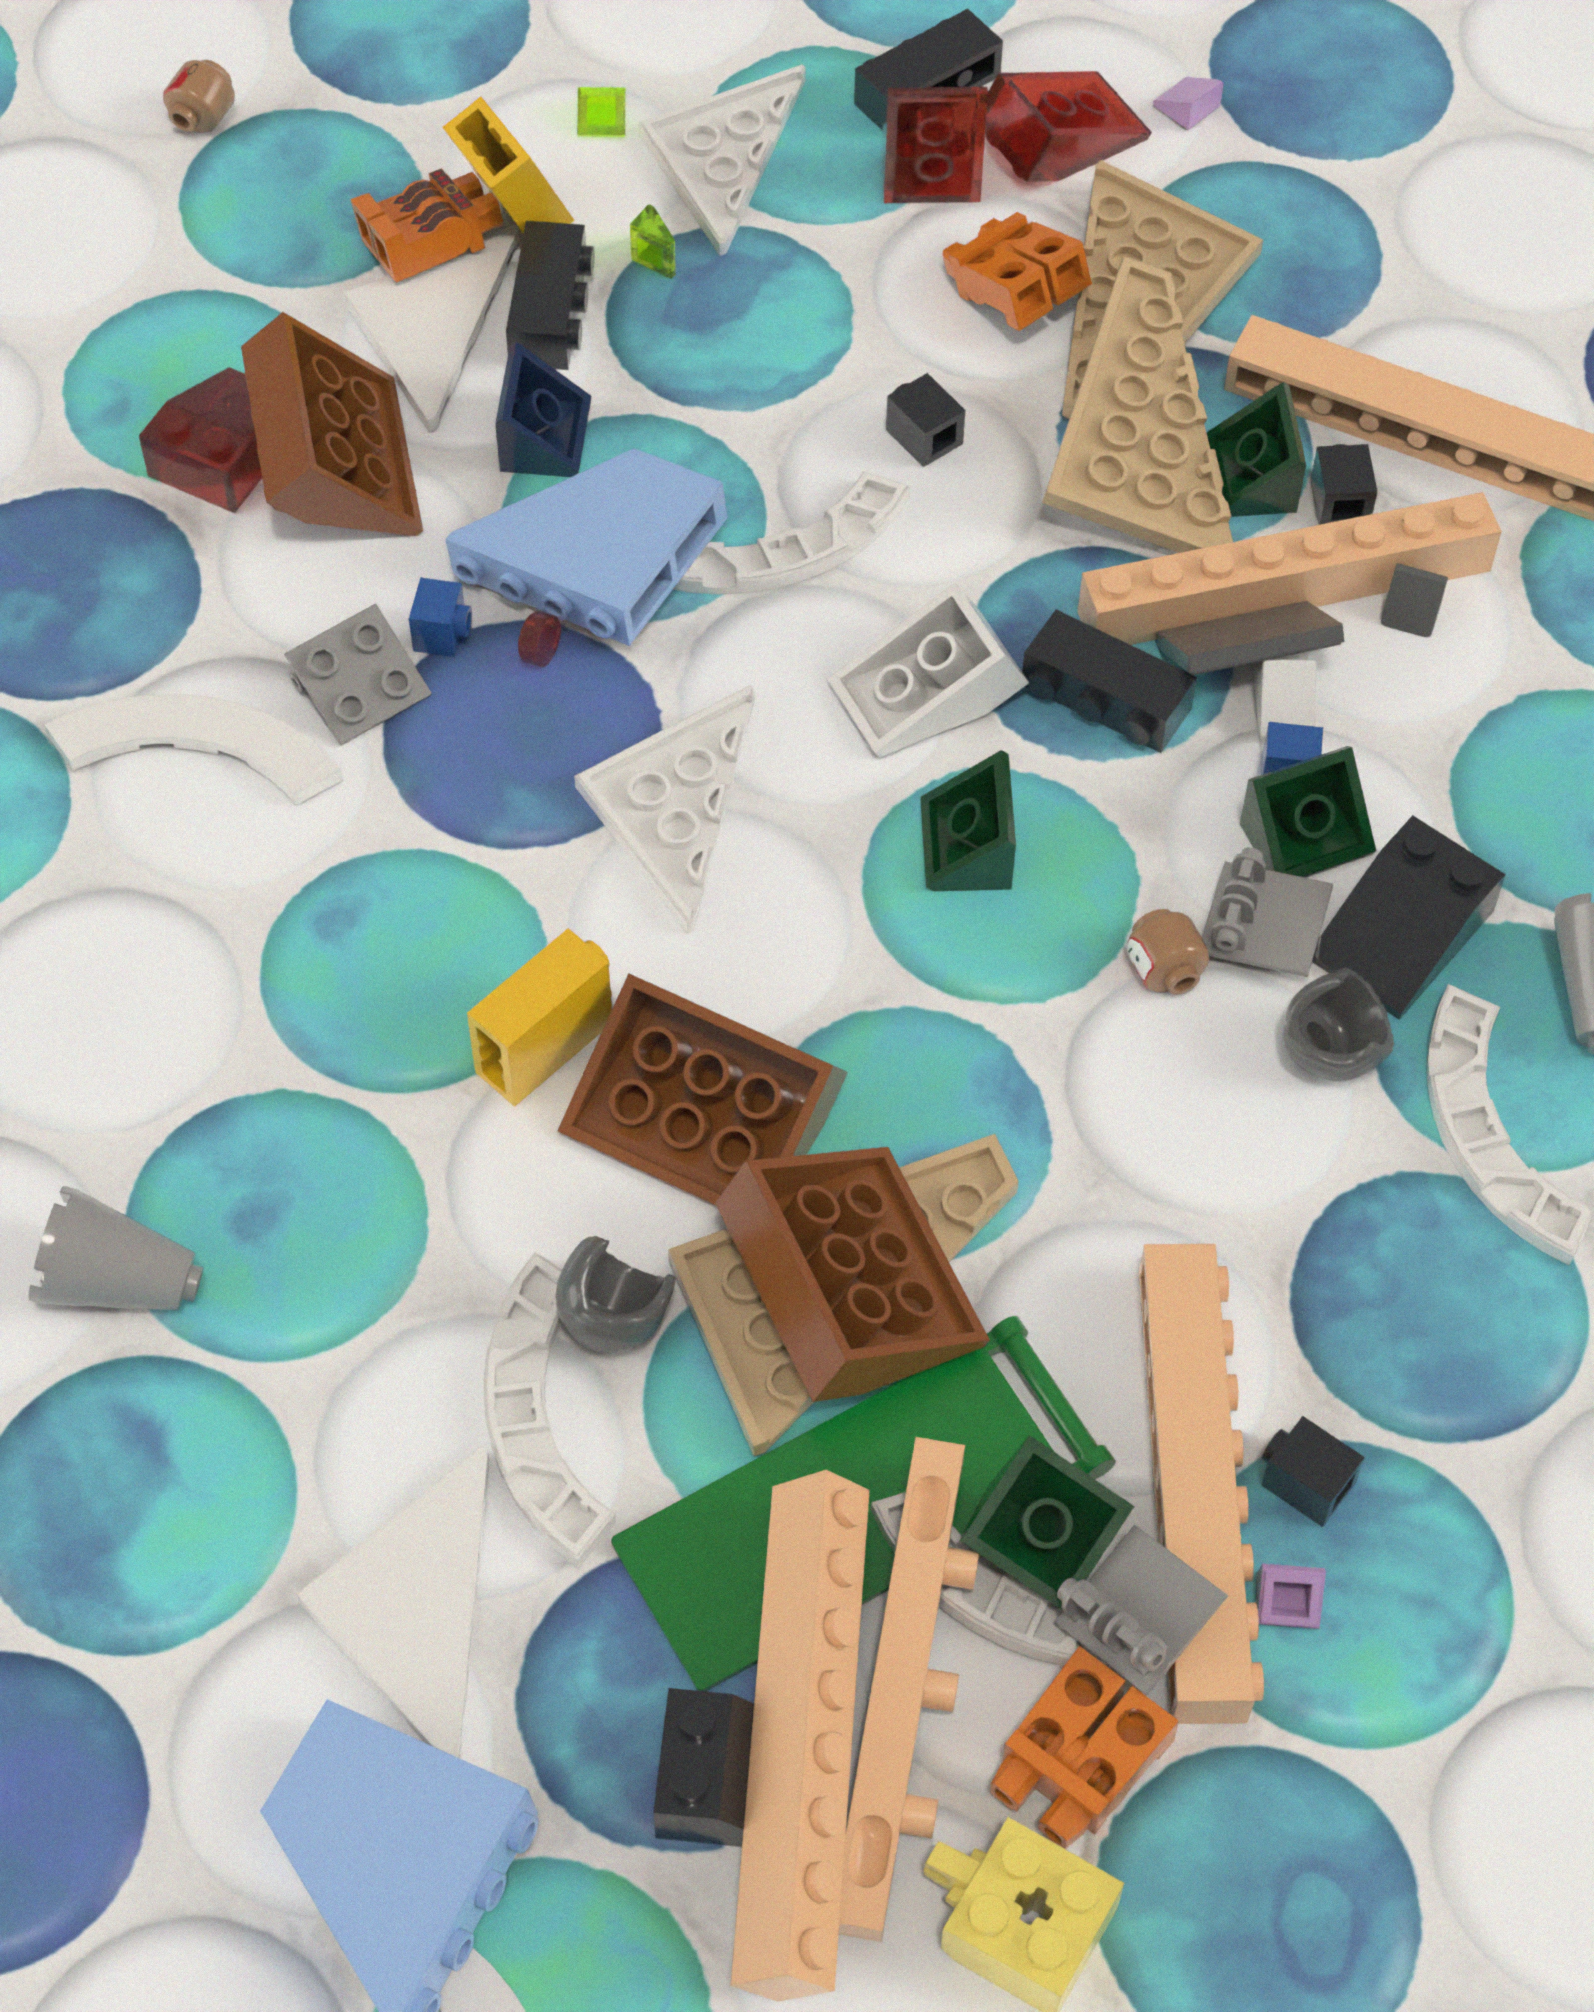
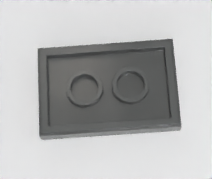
M1308 601L1156 631L1158 649L1191 675L1341 645V643L1345 642L1343 624Z

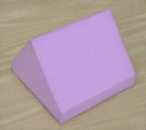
M1262 1564L1257 1572L1256 1604L1259 1624L1320 1629L1326 1576L1325 1568Z

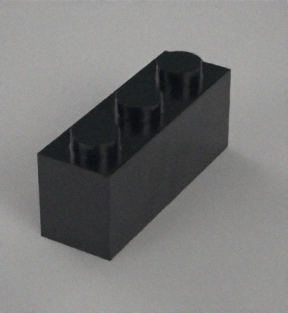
M967 8L855 68L854 105L890 137L1000 77L1003 40Z
M526 220L506 326L508 353L510 345L517 341L554 369L569 370L572 350H580L582 342V320L577 319L578 312L586 313L588 307L589 288L588 283L583 282L584 276H592L594 271L595 249L594 246H586L585 225Z
M1057 609L1028 646L1023 658L1022 673L1029 682L1025 687L1030 689L1035 695L1043 699H1051L1077 712L1085 720L1098 722L1124 735L1132 743L1145 745L1159 753H1162L1192 710L1197 681L1196 676Z

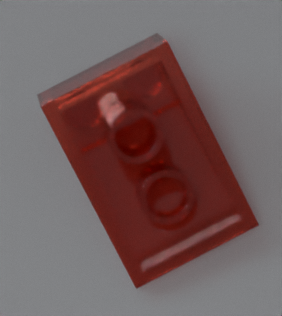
M1098 71L998 73L973 118V121L986 135L987 142L1002 153L1013 166V172L1020 179L1029 183L1061 181L1097 164L1100 160H1106L1148 140L1152 133Z
M988 87L887 88L882 140L884 203L981 202Z
M228 367L167 400L139 434L148 477L232 513H236L262 479L245 373Z

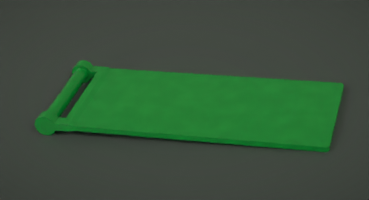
M1010 1316L996 1324L987 1333L990 1341L985 1347L908 1376L612 1537L611 1544L697 1691H708L758 1663L773 1486L828 1470L869 1490L862 1591L863 1605L889 1590L895 1557L870 1510L871 1503L906 1492L916 1437L965 1445L964 1462L953 1521L954 1528L961 1536L988 1485L1029 1435L1054 1451L991 1358L993 1354L1007 1352L1078 1458L1076 1462L1072 1463L1074 1466L1094 1479L1105 1475L1113 1468L1116 1460L1106 1445L1098 1446L1027 1341L1028 1330L1018 1316Z

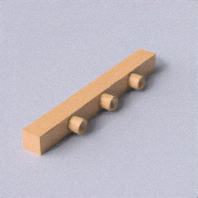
M920 1437L915 1438L846 1829L839 1935L882 1942L900 1834L933 1838L939 1799L907 1794L922 1707L953 1712L956 1700L959 1674L929 1669L942 1586L947 1585L974 1590L979 1553L949 1547L964 1462L965 1445Z

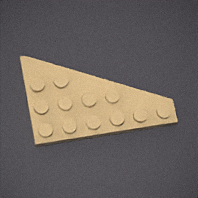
M1100 160L1095 166L1084 246L1092 284L1078 293L1062 416L1067 419L1070 418L1114 280L1124 256L1172 274L1176 290L1174 301L1181 311L1183 319L1181 332L1185 344L1259 257L1262 251L1263 239Z
M1124 256L1114 280L1042 503L1178 553L1233 542L1229 527L1231 513L1228 502L1222 495L1223 481L1215 449H1210L1204 425L1207 416L1204 404L1198 397L1200 387L1192 355L1186 352L1181 332L1183 319L1181 311L1174 301L1176 290L1172 274Z
M995 1134L899 1167L949 1262L1004 1207L1018 1190L1019 1181ZM726 1228L668 1249V1256L753 1456L765 1453L814 1402H812L753 1279Z

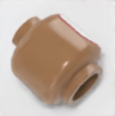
M1168 909L1154 910L1139 918L1133 925L1132 933L1126 945L1128 956L1143 985L1153 992H1170L1173 995H1179L1190 991L1199 983L1200 975L1205 971L1210 960L1208 948L1192 919L1184 913L1171 912Z

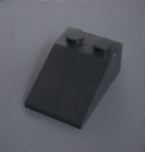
M1412 815L1381 849L1321 934L1312 962L1328 973L1342 968L1354 970L1370 983L1376 994L1380 997L1386 1011L1400 1020L1494 912L1506 874Z

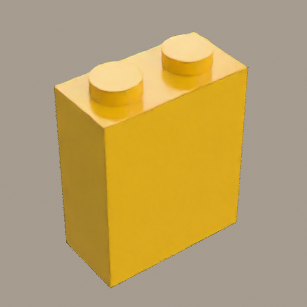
M481 96L442 127L488 191L495 196L499 205L522 233H524L526 220L568 224L575 221L532 158Z
M567 928L467 1012L475 1073L514 1107L602 1033L612 1011V991L609 974L610 962L599 945L591 940L584 942Z

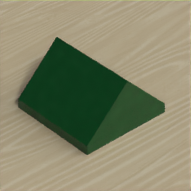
M1281 382L1206 432L1210 449H1215L1223 481L1222 495L1228 502L1231 517L1297 513L1306 461L1290 386L1285 382Z
M1345 746L1248 779L1240 826L1252 847L1262 852L1263 860L1266 863V870L1304 877L1377 851L1351 746Z
M1000 750L920 797L926 888L932 891L1012 890L1016 837L1009 754Z
M1029 1435L988 1485L959 1541L1063 1611L1062 1601L1057 1597L1060 1586L1069 1578H1074L1077 1581L1087 1580L1135 1506Z

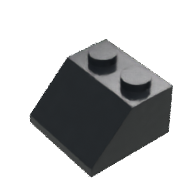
M668 1689L653 1811L656 1839L742 1847L754 1703L728 1693Z

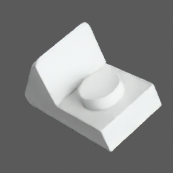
M1308 652L1252 663L1259 742H1265L1268 722L1315 726L1317 665L1315 660L1308 659Z

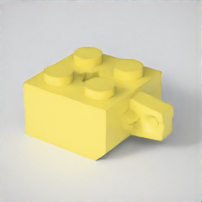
M1007 1817L987 1853L974 1848L971 1855L968 1856L938 1841L927 1859L923 1870L926 1877L949 1891L945 1901L955 1908L943 1928L940 1948L955 1962L1041 2012L1061 2011L1115 1914L1124 1887V1882L1010 1817ZM1031 1911L1042 1915V1918L1037 1917L1031 1925L1021 1920L1022 1914L1027 1915Z

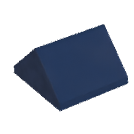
M517 341L509 347L495 421L500 472L560 477L575 476L579 473L592 396Z

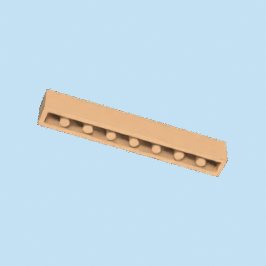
M1251 315L1229 355L1224 390L1256 400L1281 382H1285L1290 386L1296 416L1594 521V434L1255 315Z
M1484 492L1082 572L1078 615L1082 622L1133 645L1157 640L1156 631L1302 601H1308L1314 606L1319 607L1388 593L1397 563L1448 577V580L1490 572L1502 531Z
M1144 1244L1139 1267V1285L1158 1543L1228 1596L1167 1671L1170 1714L1179 1720L1178 1724L1248 1723L1254 1702L1263 1700L1264 1674L1262 1663L1251 1661L1250 1641L1258 1640L1259 1617L1256 1602H1246L1245 1582H1252L1254 1562L1251 1544H1241L1240 1524H1247L1248 1493L1246 1486H1236L1235 1467H1242L1243 1436L1241 1430H1232L1230 1411H1237L1239 1390L1237 1375L1227 1374L1225 1356H1232L1234 1348L1232 1320H1222L1221 1302H1227L1229 1297L1227 1266H1218L1216 1244Z
M828 1470L772 1487L730 1986L777 2002L835 1991L869 1490Z

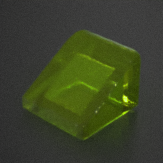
M578 87L577 136L625 137L626 88Z
M648 204L630 223L631 259L672 279L676 275L675 239L654 206Z

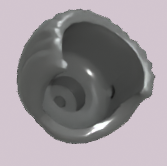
M1342 968L1315 979L1297 992L1287 1007L1285 1014L1286 1024L1284 1026L1286 1049L1296 1064L1314 1076L1329 1081H1350L1376 1068L1393 1051L1394 1037L1391 1032L1392 1029L1387 1011L1370 983L1354 970Z
M595 1235L585 1238L577 1245L561 1270L555 1293L557 1312L563 1325L580 1345L602 1353H618L631 1350L646 1342L659 1327L672 1297L676 1277L671 1274L665 1277L656 1276L629 1266L606 1251L609 1240Z

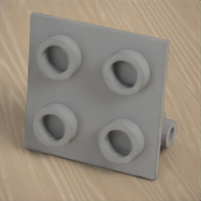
M376 603L284 654L294 672L290 673L293 685L299 692L304 690L308 692L340 745L349 742L432 695Z
M1251 847L1244 848L1240 854L1234 857L1233 862L1225 861L1202 935V939L1208 948L1209 956L1308 977L1331 897L1333 883L1266 870V863L1263 860L1262 852Z
M1134 1524L1088 1581L1085 1579L1077 1581L1074 1578H1069L1060 1586L1057 1597L1062 1601L1063 1612L1056 1619L1055 1623L1148 1696L1228 1596Z

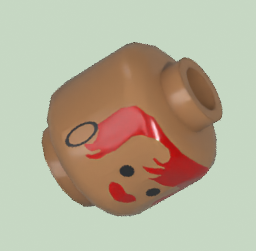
M207 59L185 62L163 91V102L169 112L170 120L176 127L186 132L206 133L213 131L235 101V92L230 75L222 66Z

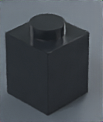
M926 373L910 383L898 386L887 396L886 431L922 467H925L963 444L966 410Z
M1337 444L1333 446H1317L1310 482L1318 525L1373 514L1378 491L1369 445Z
M1302 1416L1290 1433L1281 1428L1267 1445L1261 1457L1262 1460L1268 1463L1261 1486L1323 1527L1356 1484L1365 1457Z

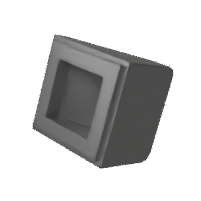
M1397 563L1383 609L1381 624L1425 638L1430 637L1441 608L1448 577Z

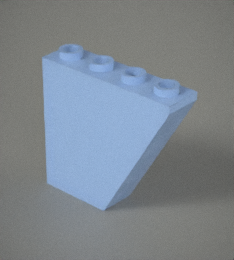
M633 448L451 532L445 541L453 574L468 584H478L498 592L512 602H522L542 610L556 620H567L589 629L598 637L611 638L630 646L728 518L723 482Z
M326 1699L260 1810L379 2012H438L441 2004V1989L451 1971L460 1970L466 1963L474 1944L473 1931L485 1911L491 1912L499 1903L506 1887L507 1877L505 1874L517 1853L523 1854L529 1848L538 1828V1812L527 1788Z

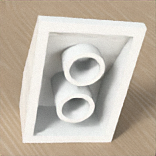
M956 582L827 678L878 757L985 716L1029 684L981 611Z

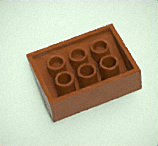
M282 312L241 346L266 503L270 504L275 510L285 512L306 524L417 536L424 530L394 377Z
M628 973L557 1131L716 1205V1201L745 1161L807 1155L829 1116L848 1072Z
M889 1147L745 1161L715 1204L812 1402L865 1394L983 1348L990 1341Z

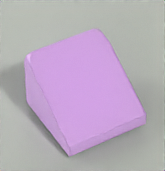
M1185 77L1157 97L1153 102V106L1189 130L1220 107L1223 82L1217 79Z

